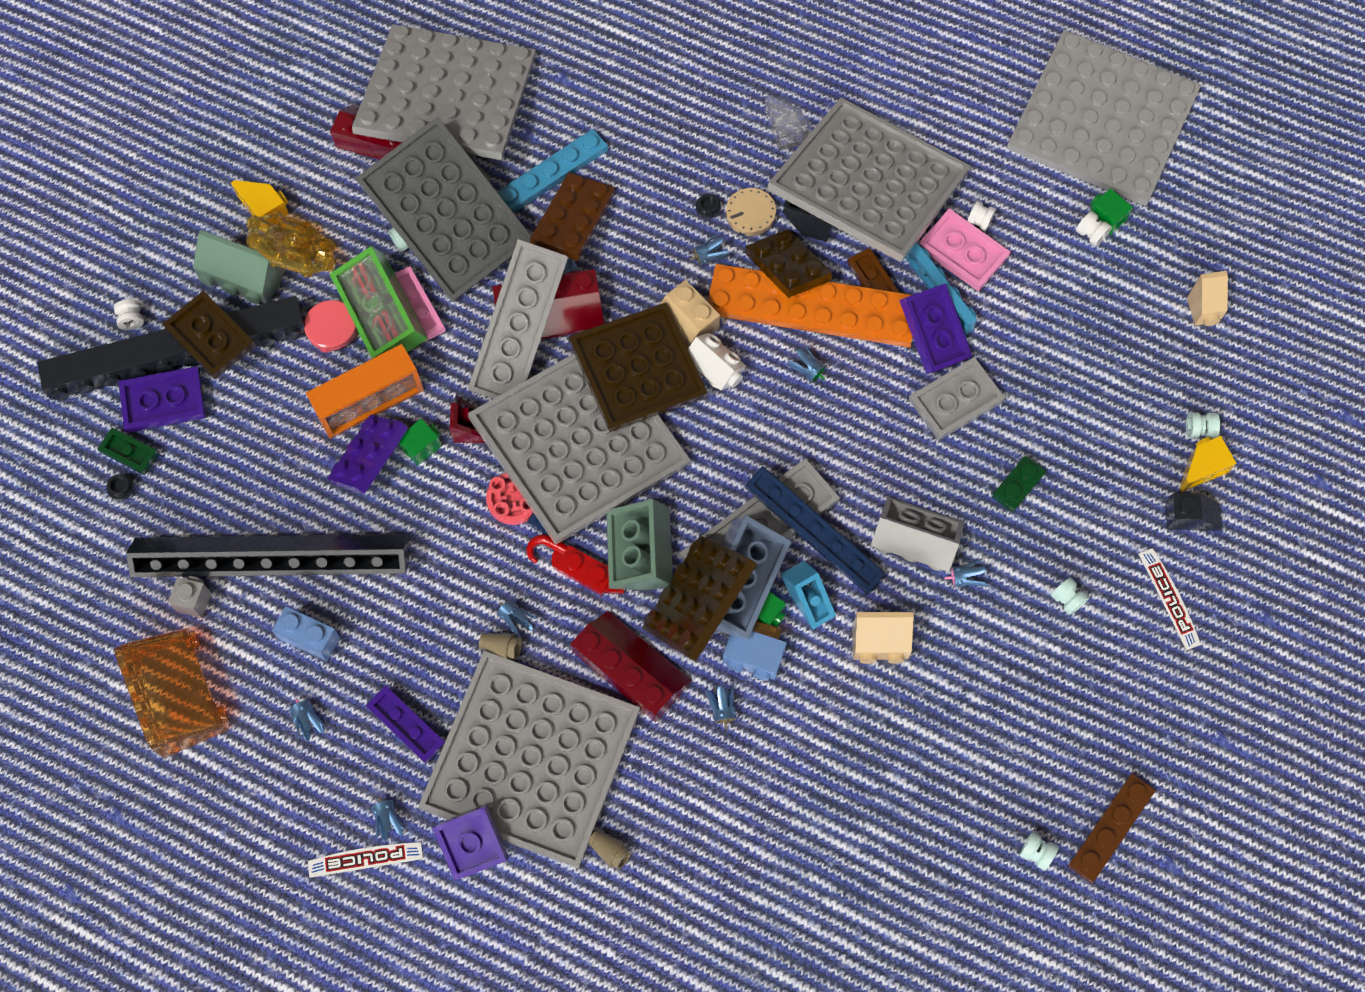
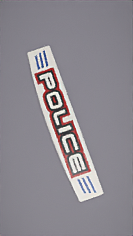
M1153 548L1139 553L1185 649L1189 650L1201 645L1183 600Z
M421 842L367 847L308 861L309 877L423 859Z

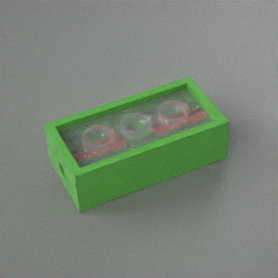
M370 246L329 274L372 359L400 344L404 346L406 352H409L429 339L386 255L374 247Z

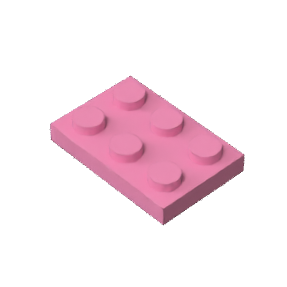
M950 208L918 243L921 248H925L933 260L978 292L1011 253Z

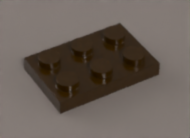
M789 229L745 246V254L788 298L831 280L832 272Z
M204 290L162 323L165 329L215 380L256 347L254 341Z

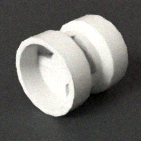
M1090 211L1079 223L1076 232L1082 236L1087 235L1090 243L1098 246L1109 234L1112 226L1107 222L1098 221V215Z

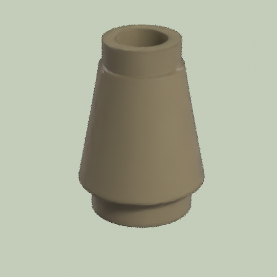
M482 633L479 639V649L509 660H516L521 653L522 639L516 637V634Z
M596 830L590 836L588 845L592 847L610 868L615 867L617 870H620L627 863L632 854L628 844L599 830Z

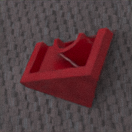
M458 395L455 396L450 407L449 429L453 442L485 443L468 418V413L475 410L476 407Z

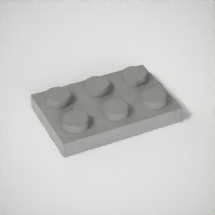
M975 357L909 396V401L938 441L1003 403L1005 400L1004 395Z

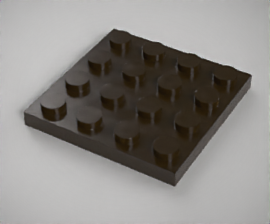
M666 302L569 336L568 341L609 432L703 399L708 395Z
M700 535L690 546L689 554L684 562L676 568L671 584L663 589L659 597L660 600L654 609L647 614L642 629L696 662L757 563Z

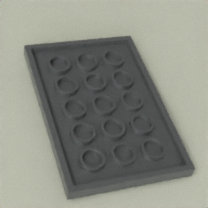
M438 116L355 178L452 303L512 258L518 239L530 243L531 235Z

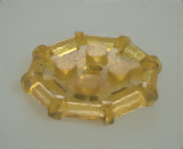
M273 211L269 215L251 216L246 222L248 227L247 245L251 249L257 250L271 263L270 266L274 268L278 266L301 273L303 277L310 278L313 274L319 272H332L337 266V262L334 259V250L336 249L334 241L324 237L312 226V222L308 220L303 222L284 216L280 211Z

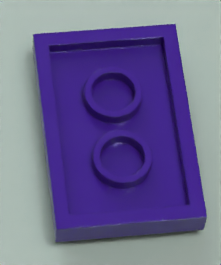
M946 283L899 300L926 374L973 357Z
M197 366L118 381L123 426L127 433L206 418L201 374Z
M370 415L362 423L361 429L355 438L348 444L347 450L339 462L333 466L327 480L335 486L365 494L408 427L400 421Z

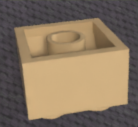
M684 280L666 294L660 304L666 302L687 349L697 336L706 333L713 334L720 329V314L687 280Z
M857 612L852 625L853 660H860V663L864 664L875 663L877 660H888V663L898 664L908 660L912 653L913 612Z

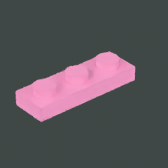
M409 266L395 273L428 338L431 339L446 332L444 325L411 267Z

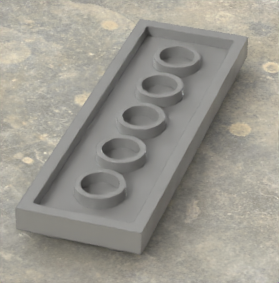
M519 239L517 240L467 390L494 399L527 380L568 256Z
M806 458L778 478L819 515H822L840 500V497ZM753 497L702 536L721 545L732 520L744 515L749 516L788 540L797 533L757 498ZM692 544L679 552V556L683 561L689 554V548Z

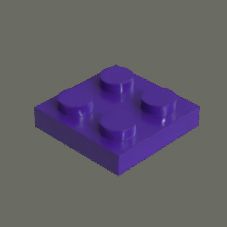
M487 805L432 827L454 881L509 859Z

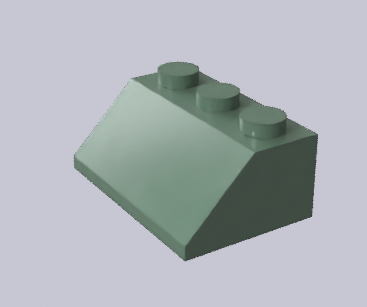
M200 230L193 269L199 277L198 280L210 287L213 285L221 287L223 291L230 295L239 294L244 296L249 302L259 304V302L262 304L269 303L282 281L272 257Z
M654 499L614 508L608 512L609 588L654 590L670 585L673 579L670 508Z

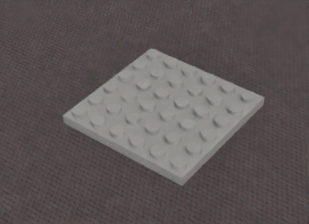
M392 24L352 125L353 134L404 142L438 116L467 154L502 160L535 60V49Z
M1063 30L1006 149L1107 191L1111 188L1119 196L1147 206L1201 84Z
M840 97L769 181L767 190L902 263L966 177L971 166Z
M575 354L570 355L468 413V418L555 545L605 516L612 509L620 507L687 467L691 462L659 415L609 432Z
M483 651L418 808L448 820L487 805L502 841L579 869L587 850L590 836L594 832L638 718L640 707Z

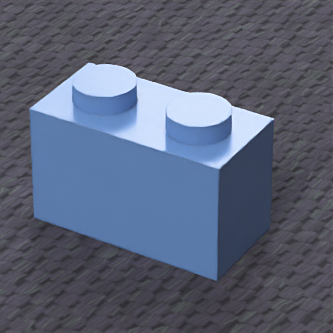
M286 606L272 629V632L279 640L326 662L340 640V636L334 628Z
M754 631L751 632L747 640L730 635L723 654L722 663L727 664V668L736 672H742V670L752 672L753 676L760 680L769 681V678L775 680L787 642Z

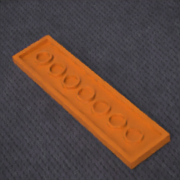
M720 264L715 265L707 302L720 314V317L911 348L913 336L899 301L911 296L909 294L826 282L788 298L762 271Z

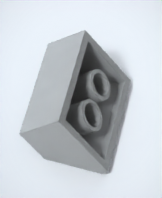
M887 497L871 546L876 547L877 550L883 553L900 555L909 562H920L928 565L933 570L949 572L960 543L965 522Z

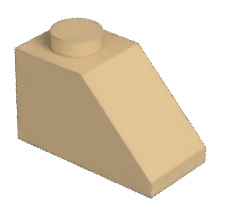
M1227 271L1201 274L1188 295L1187 301L1195 326L1203 324L1205 326L1216 325L1227 312Z

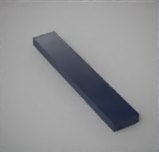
M764 466L744 486L747 491L866 595L872 591L886 574Z

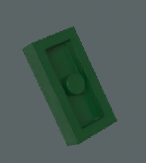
M113 427L97 448L101 454L144 476L159 455L156 449Z
M1025 455L996 489L992 498L1014 513L1047 471Z

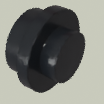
M704 194L696 202V212L699 216L706 219L716 217L721 210V203L713 194Z
M114 475L107 482V493L114 500H125L132 495L134 482L127 475Z

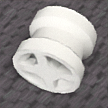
M977 200L970 213L968 222L979 226L982 231L986 232L996 208L992 206L987 208L983 206L982 202Z
M125 299L114 305V312L118 315L116 321L118 328L133 330L144 324L143 316L139 313L141 311L139 301Z

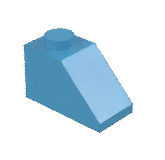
M802 561L781 573L790 597L812 629L817 628L836 616L818 572L809 564Z

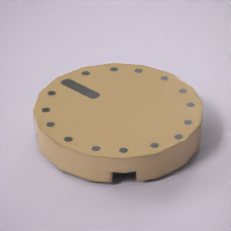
M740 189L727 202L726 218L728 224L734 231L744 233L745 236L761 235L768 231L775 221V202L768 193L761 189Z

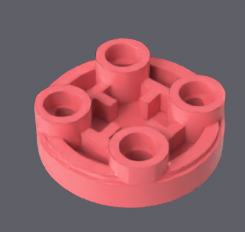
M327 300L320 302L312 307L305 317L304 330L309 341L324 353L341 349L357 338V328L345 304L341 301Z
M507 473L491 479L486 494V502L492 516L508 525H518L528 521L533 511Z

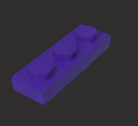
M386 685L365 705L425 764L443 748L445 742Z

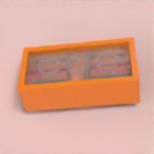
M400 344L306 392V395L329 439L364 422L370 415L376 416L421 393L424 389L416 367L404 346Z

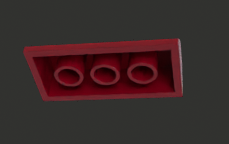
M352 104L339 110L330 130L336 148L380 160L403 143L353 134L352 125L360 106Z
M595 269L562 274L541 340L576 334L604 324ZM502 285L492 286L495 306Z
M609 611L590 622L570 643L572 653L633 705L640 707V711L655 723L692 682L690 678Z

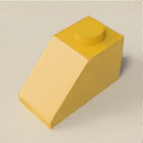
M239 180L231 182L237 197L263 230L268 229L289 215L286 204H288L286 197L280 190L276 192L270 184Z
M1221 436L1212 440L1210 437H1206L1195 444L1196 448L1189 457L1180 484L1181 492L1228 474L1237 464Z

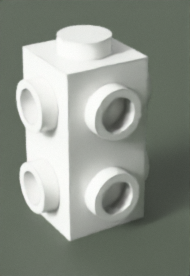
M706 333L694 339L688 351L698 372H701L708 379V382L717 389L724 390L737 386L742 380L743 376L741 374L746 368V365L740 361V357L721 344V340L713 334Z

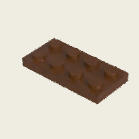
M568 172L530 237V243L578 261L614 197L615 187Z

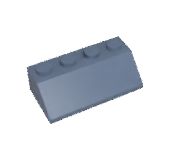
M747 515L732 520L721 545L750 558L757 565L716 631L745 640L749 638L792 542Z

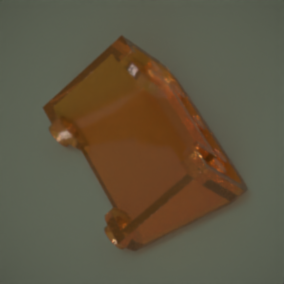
M187 628L124 643L114 648L116 659L146 741L150 748L163 758H167L228 731L225 723L229 721L227 712L223 705L218 706L213 701L196 656L198 653L197 647L201 646L199 638L195 631L190 632Z

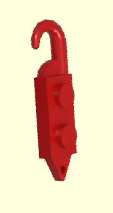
M545 534L537 535L528 542L526 553L529 560L533 563H538V559L533 554L534 548L539 544L546 545L554 550L551 561L553 568L557 572L602 597L604 594H624L623 589L609 588L608 566L576 548L562 542L555 545L550 536Z

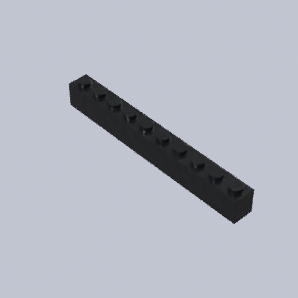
M297 296L226 313L254 341L256 347H268L282 340H295L302 335H306L304 315ZM166 329L37 362L42 390L50 400H63L69 395L90 393L104 386L119 385L118 381L144 377L155 373L170 372L174 368L198 364L194 357Z
M408 534L134 538L126 552L130 578L406 574L410 552Z

